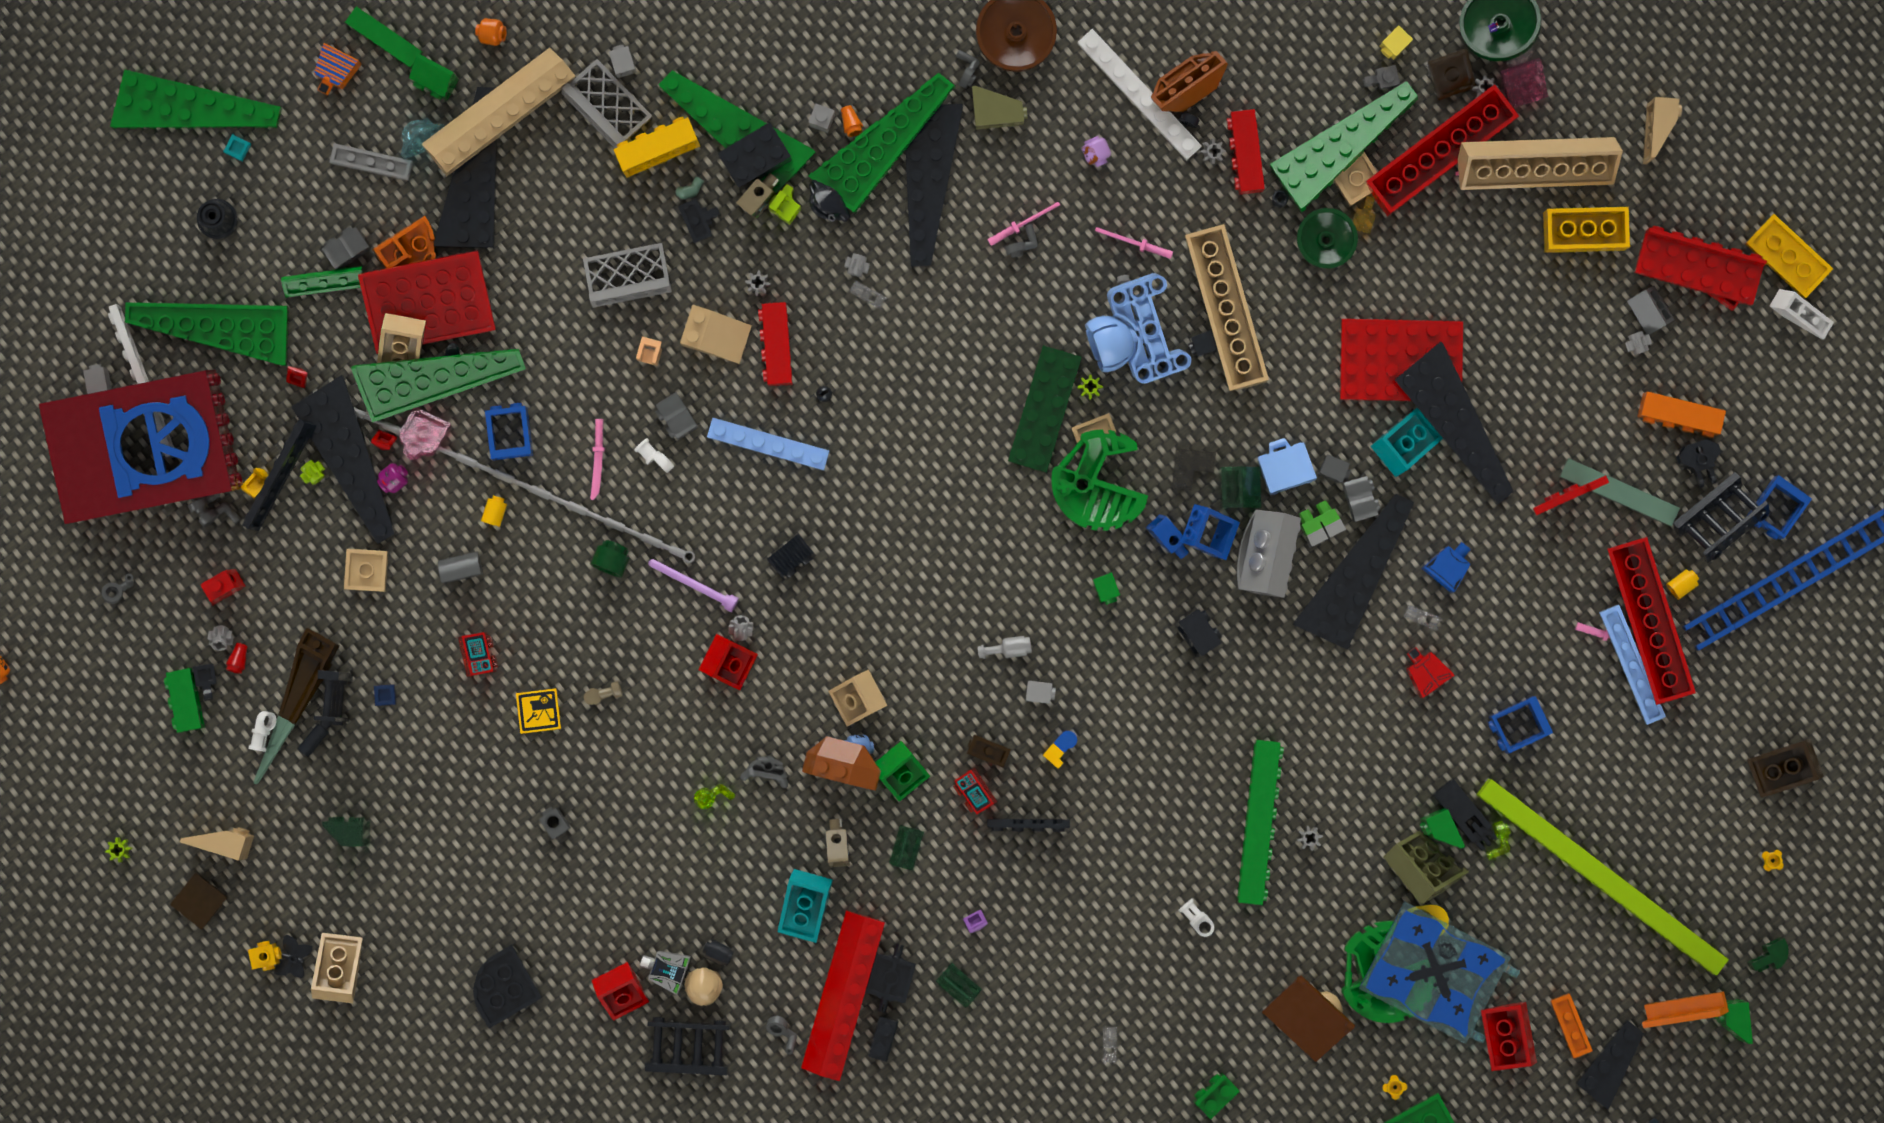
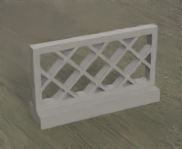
M598 59L590 64L574 80L562 87V95L614 149L617 148L616 145L618 143L627 141L653 117ZM596 66L603 72L602 78H590L591 71ZM579 81L588 82V91H579L575 85ZM590 82H602V92H590ZM605 83H614L617 86L616 93L604 92ZM590 96H602V106L592 105L590 103ZM604 96L616 97V106H604ZM627 97L630 100V107H618V98ZM604 110H616V120H607L604 117ZM618 111H630V121L618 120ZM632 111H640L646 117L642 121H632ZM618 124L630 125V131L624 137L618 132Z
M662 243L583 258L589 298L593 308L672 292ZM659 249L660 256L656 262L647 257L651 251ZM633 254L642 257L636 266L627 261ZM613 258H618L622 261L616 270L607 265ZM644 260L653 264L648 273L639 269ZM598 262L602 266L595 274L589 270L588 263ZM624 264L633 268L628 277L619 273ZM605 267L613 272L608 282L600 277ZM658 267L663 271L664 278L655 279L650 275ZM636 271L645 276L640 283H635L631 280ZM617 275L625 280L620 287H615L611 284ZM597 279L606 284L602 290L593 292L592 285Z

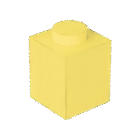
M1398 25L1380 44L1381 52L1387 58L1391 57L1394 60L1412 42L1413 38Z

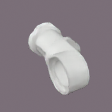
M648 438L643 440L634 449L635 452H639L644 457L647 465L655 460L666 473L674 467L673 463L663 453L656 451L650 445Z
M262 711L258 714L255 729H252L251 745H249L248 749L266 752L267 735H270V730L274 729L277 723L274 713ZM266 716H268L269 721L268 724L265 726L264 720Z
M1191 898L1178 911L1185 914L1190 920V925L1200 936H1210L1214 931V924L1204 912H1201L1193 903L1194 900ZM1206 921L1210 924L1211 929L1208 933L1204 934L1200 932L1199 925Z

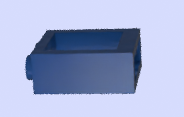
M522 403L510 404V408L502 409V406H492L490 410L485 411L491 460L533 456L529 415L526 406H522ZM521 413L525 446L496 450L492 416Z
M1778 475L1773 477L1756 501V504L1760 506L1766 501L1773 489L1777 488L1797 502L1798 505L1780 531L1765 520L1759 521L1754 525L1757 528L1762 527L1767 530L1766 534L1775 540L1786 537L1812 500L1811 497Z
M1194 504L1181 543L1212 557L1227 560L1240 522L1208 507ZM1209 515L1219 520L1210 547L1199 543Z
M1536 696L1529 697L1489 716L1490 721L1488 725L1492 733L1496 732L1499 738L1497 740L1498 747L1501 751H1505L1506 754L1512 753L1553 733ZM1528 705L1540 732L1510 746L1497 719Z

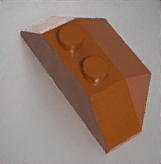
M1217 51L1191 56L1159 78L1151 99L1161 111L1184 112L1217 89L1228 63Z
M826 736L806 753L802 772L876 791L881 770L864 745Z

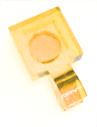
M1367 196L1363 209H1356L1352 221L1357 231L1370 234L1376 214L1371 213L1375 198Z

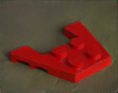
M1605 475L1580 487L1578 484L1563 489L1564 494L1562 495L1557 492L1545 497L1544 503L1533 508L1535 515H1539L1608 484V478Z

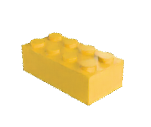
M679 117L672 121L673 124L668 126L660 125L654 128V132L650 134H639L635 137L636 140L629 143L628 141L618 143L616 145L617 148L613 150L626 178L700 147L689 118Z
M1629 207L1547 209L1543 212L1544 253L1625 251L1630 248Z

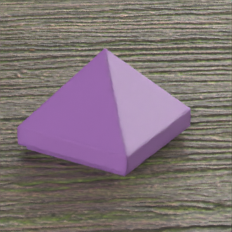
M981 910L963 919L970 933L979 931L988 924Z

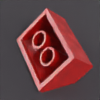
M1526 1002L1506 1004L1481 1010L1492 1071L1529 1067L1537 1063Z

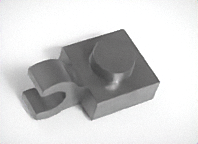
M1396 65L1376 69V75L1367 76L1363 79L1364 88L1378 85L1379 90L1400 85Z

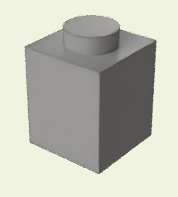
M618 45L613 47L612 51H609L617 78L637 73L628 46Z
M815 103L809 119V126L829 133L835 117V110Z
M101 364L91 365L88 370H83L87 394L112 389L109 371L107 368L101 367Z
M1028 681L1025 701L1050 704V700L1055 699L1056 688H1052V683Z

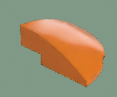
M423 216L372 250L385 268L435 259L436 256L434 252L435 237L426 216Z

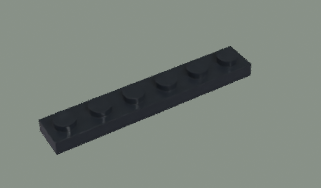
M301 419L294 425L289 439L285 442L282 452L275 460L274 466L269 476L266 477L262 489L255 497V502L246 514L242 526L255 531L261 529L316 425Z

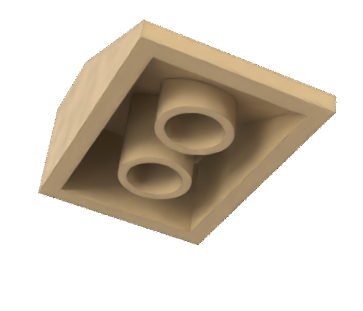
M1654 97L1647 104L1643 164H1648L1657 156L1678 117H1681L1682 105H1679V99Z
M692 305L680 344L684 347L740 364L752 325Z
M385 313L381 328L377 363L420 359L426 321Z
M238 827L229 831L181 838L180 843L235 860H244L248 857L254 835L249 834V830Z
M322 933L311 986L312 999L353 1003L359 971L362 937Z

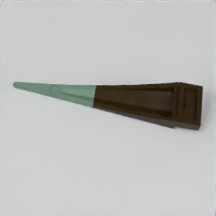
M306 628L297 645L277 723L255 776L254 784L260 782L322 683L323 679H318V670H330L333 665L331 662L340 647L337 643L310 628Z

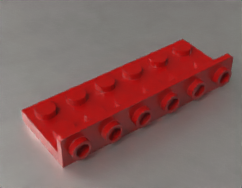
M1652 226V228H1648L1645 231L1634 273L1742 304L1753 305L1763 267L1767 264V260L1762 259L1763 256L1753 253L1746 255L1737 248L1725 249L1719 243L1712 242L1707 244L1698 237L1689 239L1680 232L1672 231V233H1668L1659 226Z

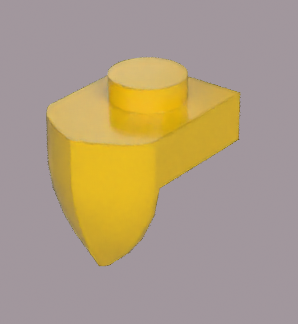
M254 468L253 474L240 488L255 499L262 489L266 477L269 475L264 469Z

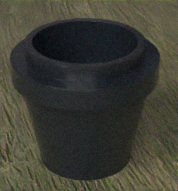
M211 199L203 203L198 209L197 225L200 231L207 237L216 240L225 239L235 231L238 225V214L229 202L223 199ZM216 213V218L210 219V214Z

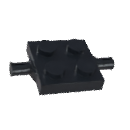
M896 943L893 955L876 954L866 993L876 995L881 999L877 1011L881 1012L884 1004L883 1013H886L889 1001L906 1003L916 963L906 961L901 957L904 945L900 946L898 952L900 945Z

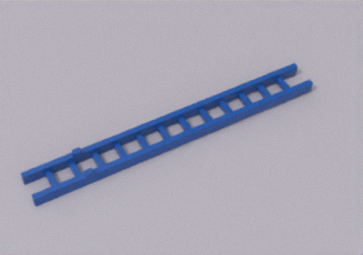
M1884 508L1683 625L1682 627L1686 631L1701 623L1709 638L1694 646L1697 651L1701 650L1883 543L1884 523L1880 517L1884 515ZM1875 520L1883 536L1871 542L1863 527ZM1858 531L1866 546L1853 552L1845 537ZM1840 541L1848 556L1836 563L1828 547ZM1823 551L1831 566L1819 573L1811 557ZM1805 561L1813 577L1801 583L1793 568ZM1788 571L1796 587L1784 593L1775 578ZM1771 582L1779 597L1766 603L1758 588ZM1753 592L1761 607L1749 614L1741 598ZM1736 602L1744 617L1732 624L1723 609ZM1718 612L1726 628L1714 634L1706 619Z

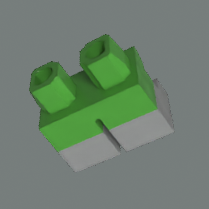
M1326 500L1315 505L1320 516L1313 518L1309 509L1298 514L1299 518H1301V529L1310 548L1346 530L1335 508L1331 509Z

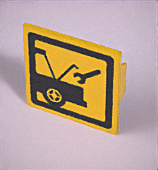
M556 688L516 693L520 734L561 729Z

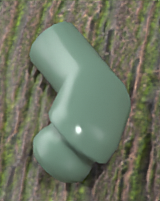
M695 176L690 186H679L675 193L680 199L694 198L697 196L704 180Z

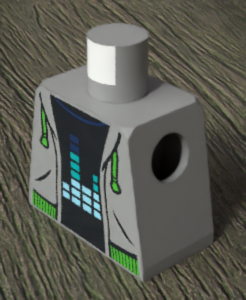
M658 951L655 959L644 955L640 967L651 970L648 977L650 981L677 995L691 956Z

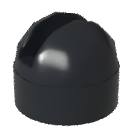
M1283 190L1276 191L1272 196V204L1278 208L1284 207L1289 200L1288 194ZM1279 196L1282 197L1280 202L1277 201Z
M828 386L819 387L816 391L817 399L821 402L830 401L832 398L831 389ZM826 390L829 391V393L820 398L819 394Z

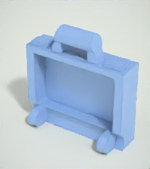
M1285 438L1270 442L1269 454L1261 455L1257 459L1270 495L1311 483L1317 479L1304 442L1294 444L1293 446H1290ZM1284 446H1285V449H1282V450H1279V451H1276V452L1273 451V450H1275V449H1278V448H1281V447H1284Z

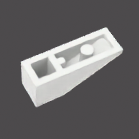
M1779 289L1770 304V307L1781 316L1823 340L1834 323L1793 291Z

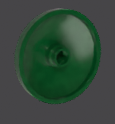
M1468 0L1461 11L1459 20L1461 37L1467 48L1480 58L1489 61H1507L1517 58L1534 45L1540 34L1541 14L1539 6L1535 0ZM1492 23H1495L1496 26L1498 24V31L1491 33L1488 26L1492 25Z

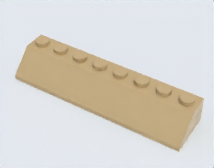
M548 48L421 145L447 177L560 92L564 85L575 79V75L566 63L552 49Z
M1615 137L1461 142L1458 155L1460 189L1612 185L1615 183L1623 150Z
M1225 225L1185 235L1229 391L1266 383L1269 378Z

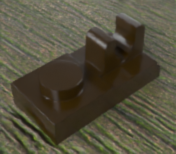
M973 735L972 740L969 741L967 746V754L1004 768L1011 750L977 735Z

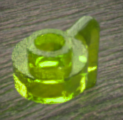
M719 784L711 790L704 787L695 793L694 803L701 809H708L713 805L716 795L721 793L729 800H733L735 793L723 784Z
M1502 821L1493 823V828L1501 847L1486 852L1488 860L1510 852L1508 839L1511 831L1507 823Z

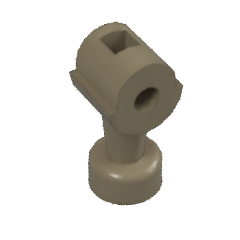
M619 681L612 682L611 687L605 689L590 688L584 694V701L589 705L597 706L603 699L612 695L615 698L622 697L623 693Z

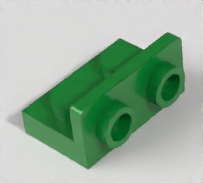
M1223 1073L1214 1075L1209 1080L1210 1085L1205 1090L1201 1088L1194 1095L1196 1099L1193 1102L1210 1120L1240 1092Z

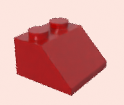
M716 634L698 670L733 688L741 690L758 654Z
M628 962L591 980L597 998L613 1021L649 1003L635 972Z

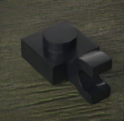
M214 664L194 666L193 672L196 688L202 687L204 701L213 700L211 685L217 684Z

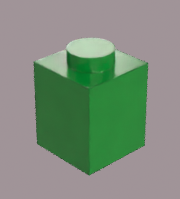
M1112 572L1092 580L1100 603L1105 602L1108 605L1117 601L1116 597L1120 596Z

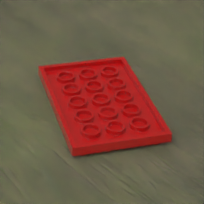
M478 250L358 274L376 354L379 351L381 328L385 313L426 321L423 344L496 330Z
M1341 319L1340 400L1412 402L1394 379L1440 341L1444 344L1462 382L1463 321Z

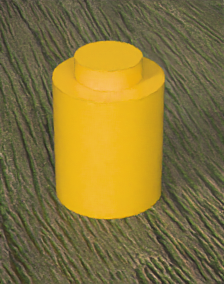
M494 495L492 499L488 498L481 521L500 527L507 504L504 503L505 499Z
M1685 569L1669 581L1666 586L1672 595L1680 600L1699 585L1697 582L1699 577L1693 570L1688 571Z

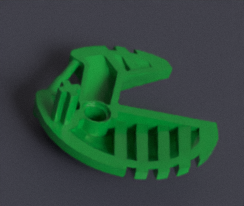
M1103 429L1082 433L1080 436L1081 440L1061 463L1052 470V492L1060 510L1075 524L1084 528L1087 525L1092 526L1091 530L1097 531L1098 527H1103L1102 531H1109L1112 526H1115L1114 529L1121 528L1123 522L1129 520V524L1141 514L1148 499V495L1097 479L1106 456L1138 450L1137 443L1122 433H1120V437L1116 436L1115 431L1108 430L1109 434L1104 433ZM1085 444V450L1077 470L1065 469L1073 459V456ZM1083 479L1087 482L1085 490L1077 488L1076 482Z
M1379 921L1374 923L1378 927L1372 928L1367 925L1363 927L1366 931L1365 933L1356 932L1344 947V951L1347 952L1345 986L1341 989V993L1347 1003L1357 1013L1369 1020L1381 1023L1400 1022L1405 1020V1016L1409 1018L1414 1016V1011L1418 1010L1420 1012L1424 1008L1423 1003L1425 1001L1428 1003L1431 1000L1432 988L1436 990V987L1433 986L1436 980L1434 976L1428 977V982L1426 983L1423 979L1415 981L1405 1001L1409 1009L1397 999L1376 995L1366 988L1371 971L1380 959L1378 950L1390 938L1396 927L1394 921ZM1352 954L1354 955L1359 979L1353 983L1351 971ZM1426 958L1402 968L1416 971L1421 969V965L1424 964L1425 968H1428L1430 964Z

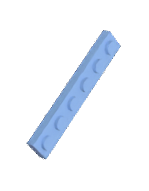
M712 418L707 438L823 471L830 452L829 450Z
M1615 605L1599 612L1645 723L1648 725L1665 718L1666 716L1661 704L1656 705L1640 653L1620 606Z

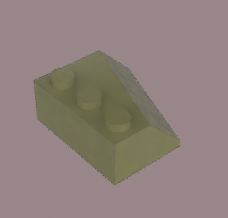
M1421 831L1400 841L1383 856L1421 905L1443 893L1469 873L1464 867L1460 869L1454 864L1455 859L1450 855L1446 857L1439 851V846Z

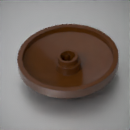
M990 0L981 10L976 25L977 42L982 54L996 67L1011 72L1027 71L1040 65L1053 50L1057 35L1055 17L1050 7L1043 0Z

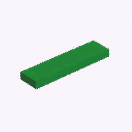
M357 6L345 21L348 26L411 69L417 53L421 55L423 53L420 49Z
M361 266L281 277V283L285 298L361 288L358 274L363 273Z

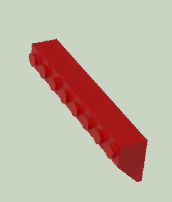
M1494 84L1366 181L1376 203L1387 217L1458 164L1461 142H1488L1512 124L1519 115Z
M1644 537L1608 548L1610 560L1656 705L1695 694L1696 691L1648 538Z
M846 910L801 1066L802 1069L819 1076L840 1081L885 921Z

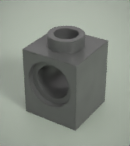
M1327 454L1318 475L1341 484L1343 480L1347 481L1351 473V469H1349L1350 463Z
M550 807L541 813L543 817L539 821L552 840L571 829L559 808L553 810ZM552 816L559 819V825L556 828L551 827L549 824V819Z

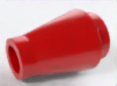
M236 643L226 662L227 671L242 674L246 665L247 645Z

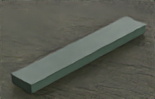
M1569 458L1560 474V478L1573 484H1578V486L1605 476V474ZM1606 475L1609 481L1608 484L1591 491L1670 527L1673 525L1680 509L1673 504Z

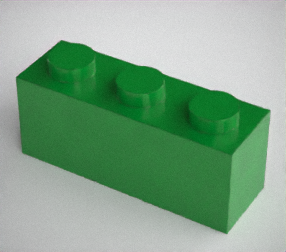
M193 668L167 672L164 684L166 690L169 689L168 705L170 710L173 709V729H176L177 733L205 728Z

